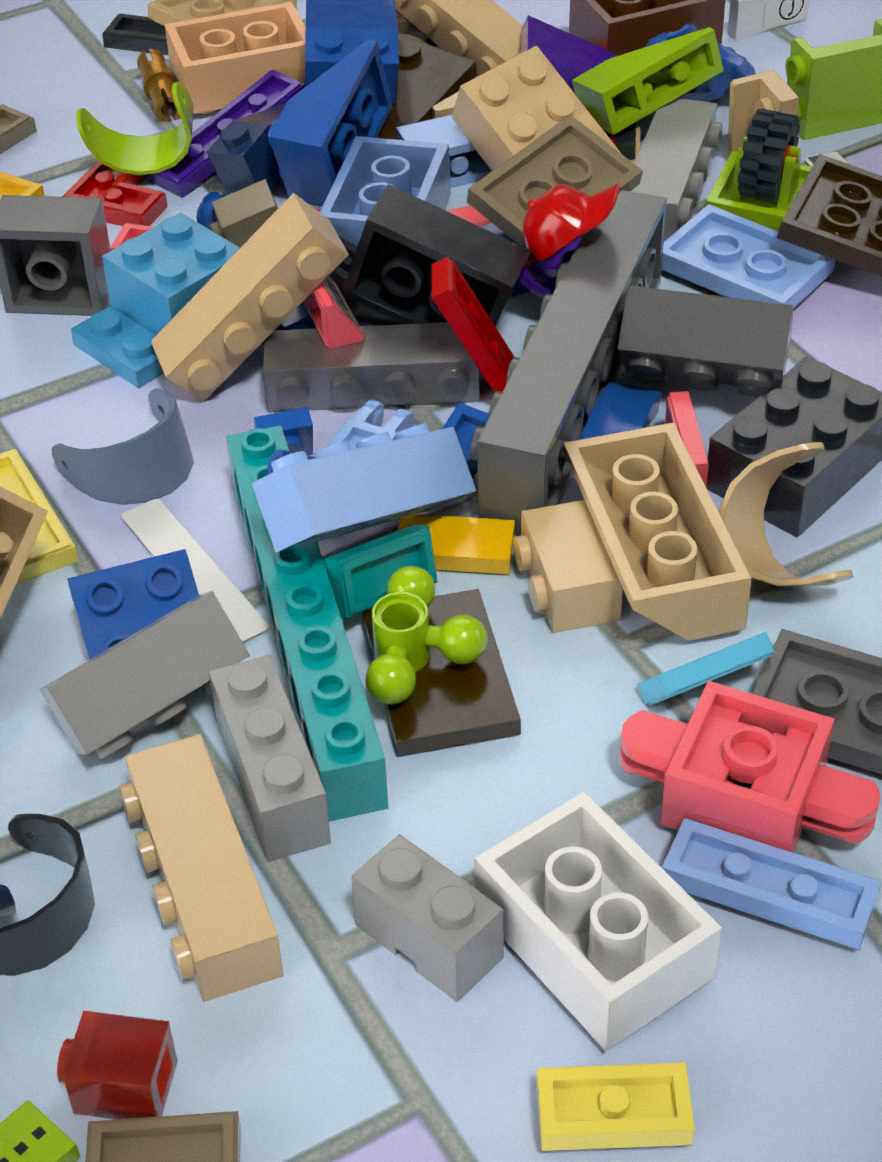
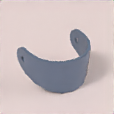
M159 388L150 391L148 401L159 423L148 431L127 441L92 449H79L62 443L54 445L52 447V457L58 470L77 490L98 501L127 505L146 503L171 494L187 480L194 464L191 446L176 399L167 391Z

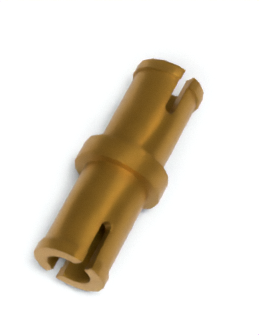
M149 49L152 57L151 61H148L145 51L141 52L137 59V66L143 76V91L147 98L152 100L158 118L162 121L170 122L169 109H172L175 119L180 117L172 94V85L178 81L174 73L167 68L163 54L157 49Z

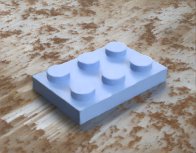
M708 204L664 241L662 270L674 274L680 279L688 280L712 290L723 297L793 305L794 309L834 271L835 259L776 238L778 231Z

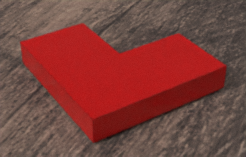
M99 161L62 196L102 198L106 223L122 227L126 223L150 226L168 207L166 193L138 186L148 174L133 175L117 172Z

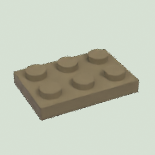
M569 115L468 189L467 203L516 243L523 246L525 243L523 221L529 210L527 203L530 199H537L558 184L572 186L588 195L598 193L617 183L621 185L622 190L632 191L640 184L643 170L572 115Z

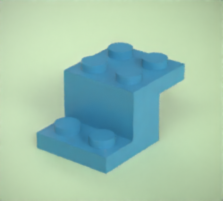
M181 212L166 218L162 223L139 236L125 241L121 246L102 256L110 306L71 328L74 346L136 388H141L164 374L151 340L223 267L240 247Z

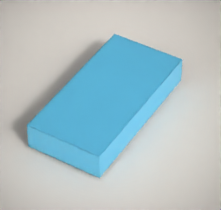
M763 632L638 683L637 687L644 703L653 705L705 684L708 681L771 657V653L775 651L767 632Z

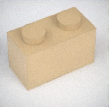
M585 500L521 511V535L513 538L516 564L519 571L528 570L530 575L528 588L533 609L535 612L544 611L552 634L621 621L623 587Z

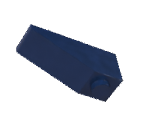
M286 103L231 121L207 151L227 195L266 179L272 191L281 180L279 166L273 148L269 144L268 136L272 122L279 118Z

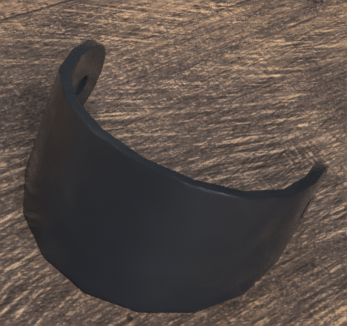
M18 814L11 818L8 824V831L18 844L33 852L52 856L71 865L74 871L72 878L54 900L30 917L0 928V975L16 976L47 967L68 953L88 929L95 906V899L80 833L61 818L43 814Z

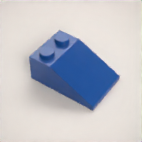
M306 0L305 87L366 40H377L391 101L396 103L399 54L395 1Z
M366 40L287 101L279 118L272 122L268 136L269 144L273 148L279 166V175L283 179L288 197L295 193L306 203L322 207L355 137H378L393 105L377 40Z

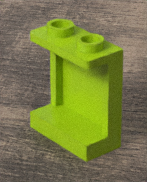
M882 19L874 21L873 35L871 37L818 48L811 47L802 37L792 39L790 57L786 60L785 70L787 85L799 97L798 117L800 119V131L798 135L802 140L882 123Z

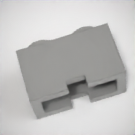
M398 834L351 876L356 926L394 955H397L399 952L406 955L415 962L416 971L454 1001L459 1002L504 958V909L401 834Z

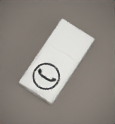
M730 0L727 34L734 40L805 21L808 15L809 0Z

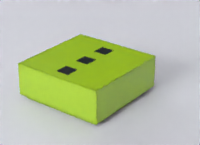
M29 1100L25 1101L0 1123V1162H76L80 1158L76 1143Z

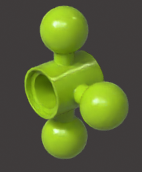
M405 566L395 571L388 581L387 595L381 597L372 609L375 660L367 669L365 682L371 696L384 704L403 702L412 694L416 684L415 672L427 664L430 657V647L439 648L441 653L451 662L468 664L481 657L487 646V633L484 626L479 620L470 615L453 616L446 620L442 626L429 625L428 607L435 596V584L431 575L426 570L417 566Z

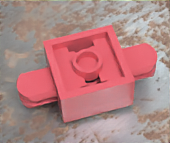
M708 681L688 724L644 710L631 715L623 724L620 749L622 769L625 772L664 784L660 825L679 830L683 819L687 818L793 853L803 828L852 844H858L868 838L875 827L876 814L880 802V792L876 783L873 780L827 767L835 718ZM738 781L752 784V787H742L735 783Z

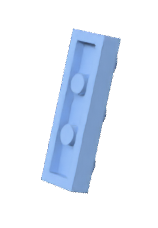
M687 818L683 819L662 866V869L689 894L860 950L882 882Z

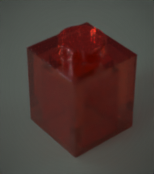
M83 1010L74 1039L66 1038L64 1040L57 1063V1078L59 1083L65 1084L73 1113L115 1120L162 1116L178 1062L170 1023L164 1020Z

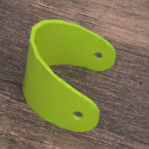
M181 82L173 83V99L182 122L176 128L163 134L150 136L122 134L106 128L85 108L78 109L76 112V124L79 134L87 149L96 159L117 172L133 175L160 173L176 166L188 153L192 139L194 104L189 91Z

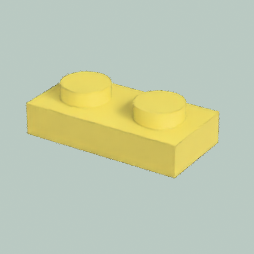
M686 1062L537 1068L541 1151L693 1145L695 1126Z

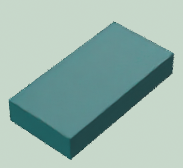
M415 524L325 558L327 574L340 615L343 618H349L372 609L381 597L387 595V584L390 577L402 567H420L431 575L434 584L438 582L429 526Z

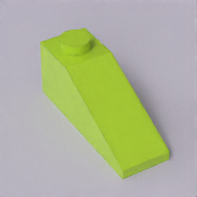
M708 27L610 58L574 78L572 84L576 96L603 131L614 135L718 75L724 69L715 31Z

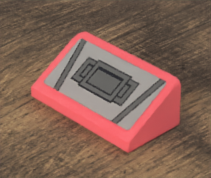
M328 275L303 301L323 342L329 349H334L364 341L365 335L335 281Z

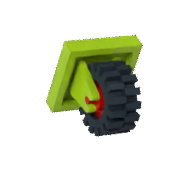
M757 109L756 114L752 117L751 126L748 128L747 137H744L742 146H739L738 151H732L706 199L705 207L710 204L779 231L783 218L812 166L800 164L802 148L797 147L799 140L797 135L800 131L799 117L782 112Z

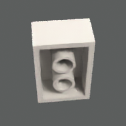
M585 792L580 793L474 858L475 889L504 909V940L605 1051H608L716 977L722 927Z

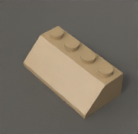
M674 422L565 442V456L632 610L688 641L746 629L752 577Z

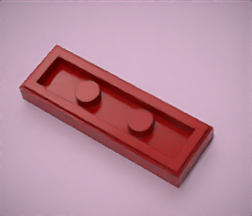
M447 257L433 263L432 299L493 391L503 392L506 386L509 365L515 356L454 261Z

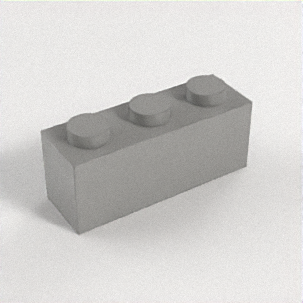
M210 591L198 595L39 690L77 754L88 755L95 751L99 759H102L131 742L133 738L128 730L142 721L150 718L153 725L156 726L170 719L187 707L182 697L202 685L207 693L212 692L209 671L240 663L250 657V654L214 592Z
M266 655L209 671L216 721L267 862L331 844L326 792L271 656Z

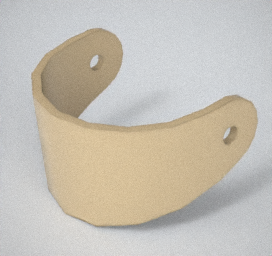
M806 443L777 450L750 463L730 483L719 508V514L752 578L776 586H828L853 578L852 570L831 572L803 579L791 574L773 556L765 536L764 509L770 488L782 471L800 460L825 451L823 443Z

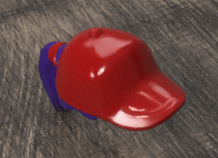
M617 183L598 193L588 195L572 186L558 184L537 199L532 198L528 201L527 206L529 210L523 221L525 243L522 247L531 250V253L519 278V281L527 289L543 299L547 293H554L556 278L561 264L566 263L570 251L578 246L582 234L594 229L608 217L614 208L618 194L622 190L621 185Z

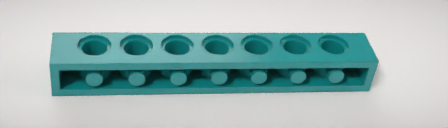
M282 426L264 429L257 428L247 432L226 435L233 490L297 722L326 792L329 822L389 809L385 756L318 542L275 552L251 483L267 476L268 463L275 451L280 449L289 451Z

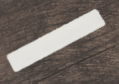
M153 499L121 514L122 520L153 557L186 549L199 595L210 591L214 592L242 642L269 629V624L160 499Z

